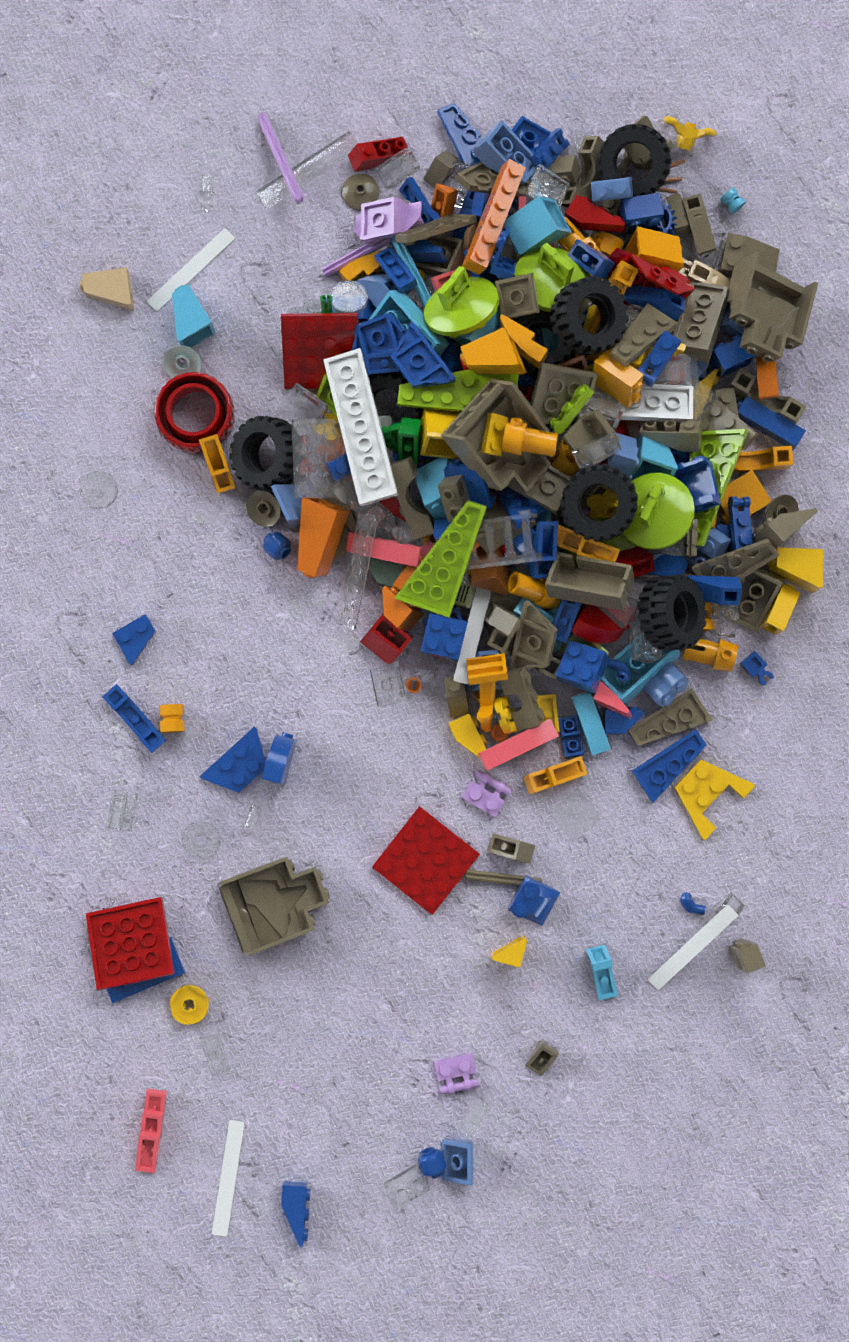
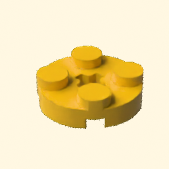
M504 695L496 698L494 706L496 714L499 713L500 720L498 721L504 734L518 732L511 715L515 709L514 707L510 708L508 696Z
M185 985L178 988L170 999L172 1016L176 1021L185 1025L201 1021L209 1010V997L206 992L196 985ZM186 1000H193L194 1009L190 1008L187 1010L184 1002Z

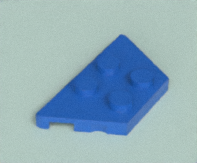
M392 313L383 314L355 325V340L352 350L360 348L363 357L364 354L393 352L399 346V341L406 334L407 330Z
M411 322L406 334L400 339L399 346L395 348L391 355L393 363L413 389L454 383L456 381L454 375L414 322Z
M509 487L495 492V489H492L516 529L521 528L524 521H531L536 516L547 512L546 508Z
M254 726L199 777L240 793L264 771L266 764L257 728Z

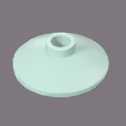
M176 345L165 353L163 366L167 374L174 378L186 372L199 373L201 359L198 353L191 347ZM180 359H185L186 363H182Z

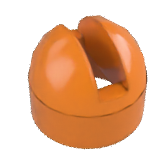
M416 677L409 678L406 682L407 690L411 693L419 692L421 681ZM412 680H416L415 689H411Z

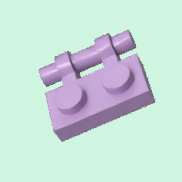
M478 770L475 777L481 780L479 785L471 781L462 798L491 816L496 817L505 802L499 798L500 793L502 792L508 796L512 789L505 786L506 783L499 782L490 777L491 774ZM486 783L496 789L494 793L484 789Z
M472 1053L434 1061L438 1081L446 1080L447 1083L446 1086L440 1087L441 1095L449 1093V1095L455 1094V1091L464 1089L469 1091L473 1087L479 1086L478 1078L473 1080L469 1078V1074L476 1073ZM463 1076L464 1082L453 1084L452 1078Z

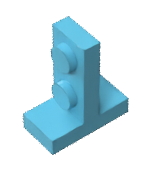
M601 945L586 949L599 1001L618 996L612 970L613 963L606 946Z

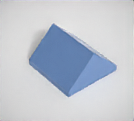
M472 1139L442 1140V1155L446 1162V1168L442 1171V1180L473 1185Z

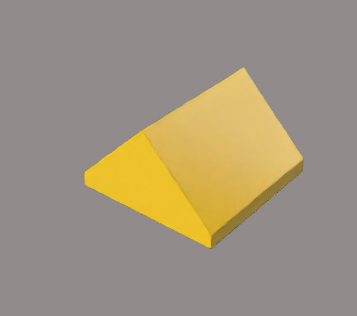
M522 935L490 953V956L494 961L520 968L527 939Z

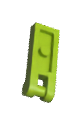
M585 383L579 386L574 391V396L570 402H566L563 405L560 415L550 420V427L558 434L563 433L593 395L594 391Z

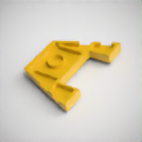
M700 759L675 785L674 789L689 813L700 837L706 840L716 829L702 815L728 785L742 798H745L756 785Z

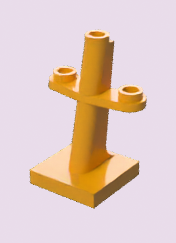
M505 653L466 659L469 685L479 684V690L475 692V699L480 704L477 720L480 722L482 732L492 730L496 681L508 680Z

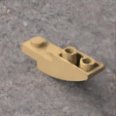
M684 259V265L678 272L686 276L690 283L691 281L727 286L729 289V278L697 260L691 262Z

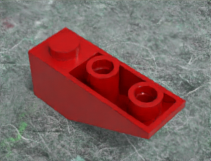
M401 136L358 143L350 151L348 158L354 172L370 170L410 154L404 137Z
M576 195L564 213L565 217L580 230L621 233L625 231V222L621 217L609 214L607 209L594 205L585 196Z

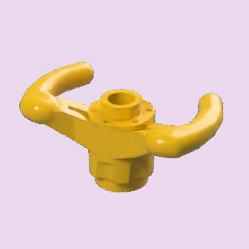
M670 116L663 118L664 123L671 124L678 134L676 147L691 151V147H694L697 139L707 135L711 137L717 135V131L711 128L695 129V124L686 122L685 125H682L676 118Z

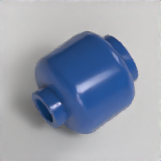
M280 532L269 533L265 536L263 549L270 557L275 560H283L288 557L291 552V542Z
M434 1147L426 1148L420 1152L418 1163L423 1175L432 1177V1179L440 1177L443 1174L442 1171L446 1168L442 1152Z

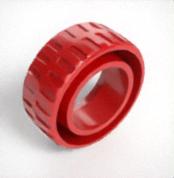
M186 372L177 375L166 382L156 397L154 417L157 427L165 440L182 452L202 454L203 451L199 439L217 434L222 445L229 437L230 432H232L233 423L235 422V409L231 396L221 382H218L212 376H208V374ZM193 392L208 395L215 402L216 406L215 417L208 427L201 431L188 432L175 425L173 410L181 397Z

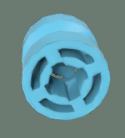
M735 187L731 188L720 198V201L728 206V211L731 214L736 213L746 204L744 198L739 197Z

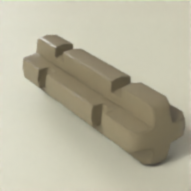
M695 518L686 534L685 545L687 547L685 548V555L688 557L697 555V548L695 546H697L698 530L696 528H698V520Z

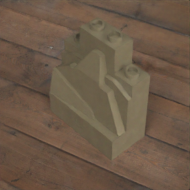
M755 251L734 265L727 302L731 304L729 319L735 321L740 326H745L740 348L746 350L749 354L761 357L765 362H773L782 358L784 348L792 350L803 345L818 283L813 282L803 287L757 263L759 252Z
M491 379L446 428L441 436L470 470L476 471L490 488L502 491L510 482L515 490L527 493L534 487L537 480L546 473L551 463L545 455L522 452V455L519 456L502 451L501 457L481 453L488 413L508 417V422H511L512 418H519L523 420V423H527V428L550 431L514 382Z
M286 856L217 883L243 956H250L315 930L313 927L315 920L312 914L309 915L308 911L328 904V899H330L328 889L322 885L323 876L320 869L317 870L315 866L294 874V864Z

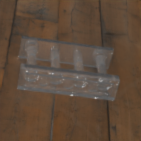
M523 510L518 511L519 515L482 520L481 525L484 524L488 555H486L485 560H479L475 542L466 570L542 561V553H535V549L532 547L529 518L537 517V513ZM521 519L525 551H523V555H516L513 547L511 521ZM503 522L506 546L505 557L498 558V554H495L492 523Z

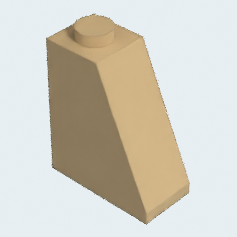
M127 267L82 274V280L79 281L80 289L87 298L134 310L130 273Z

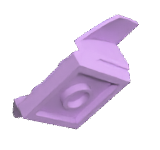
M391 197L361 204V214L356 215L354 232L364 243L395 237L396 234L412 228L421 219L422 201L407 204L400 198Z

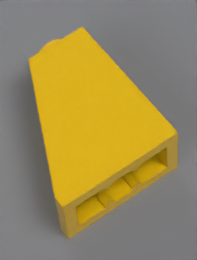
M788 583L786 585L782 584L760 625L761 628L775 635L785 630L800 595L795 586Z

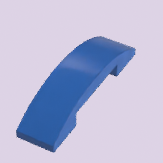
M115 684L102 696L151 753L167 741L118 684Z

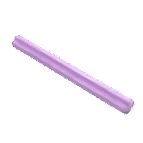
M265 112L257 115V119L294 202L299 204L304 201L303 194Z
M422 218L412 228L423 225ZM392 237L371 241L323 267L324 275L330 277L352 261L390 244Z

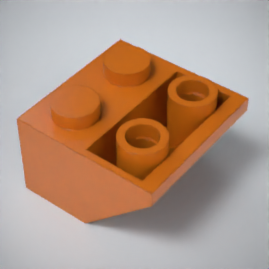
M384 586L382 588L384 616L397 628L411 631L424 613L417 606L395 599V596L400 591L396 587Z

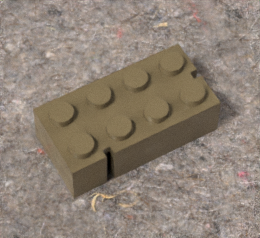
M557 552L556 560L553 561L545 582L548 597L624 610L628 593H630L634 581L632 565L577 556L578 569H576L574 555Z

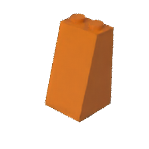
M303 497L301 501L297 570L303 572L305 577L312 579L328 575L350 512L346 508L319 497Z

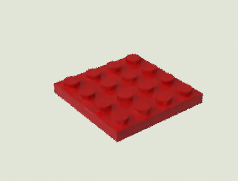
M358 313L281 314L284 389L320 388L323 377L327 373L324 359L352 351L355 340V325H358Z
M419 806L373 864L372 868L433 915L480 854Z
M162 897L86 913L96 990L101 991L175 974Z

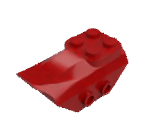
M616 248L608 257L615 264L609 272L607 280H609L618 264L624 261L639 269L631 286L667 289L676 295L685 297V299L695 290V287L690 284V280L686 276L672 268H659L619 248ZM624 301V304L628 305V309L637 313L642 311V309Z

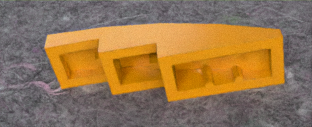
M558 524L557 545L583 557L610 562L616 561L620 549L601 541L594 542L593 539H583V536L580 534L577 536L573 532L574 530Z

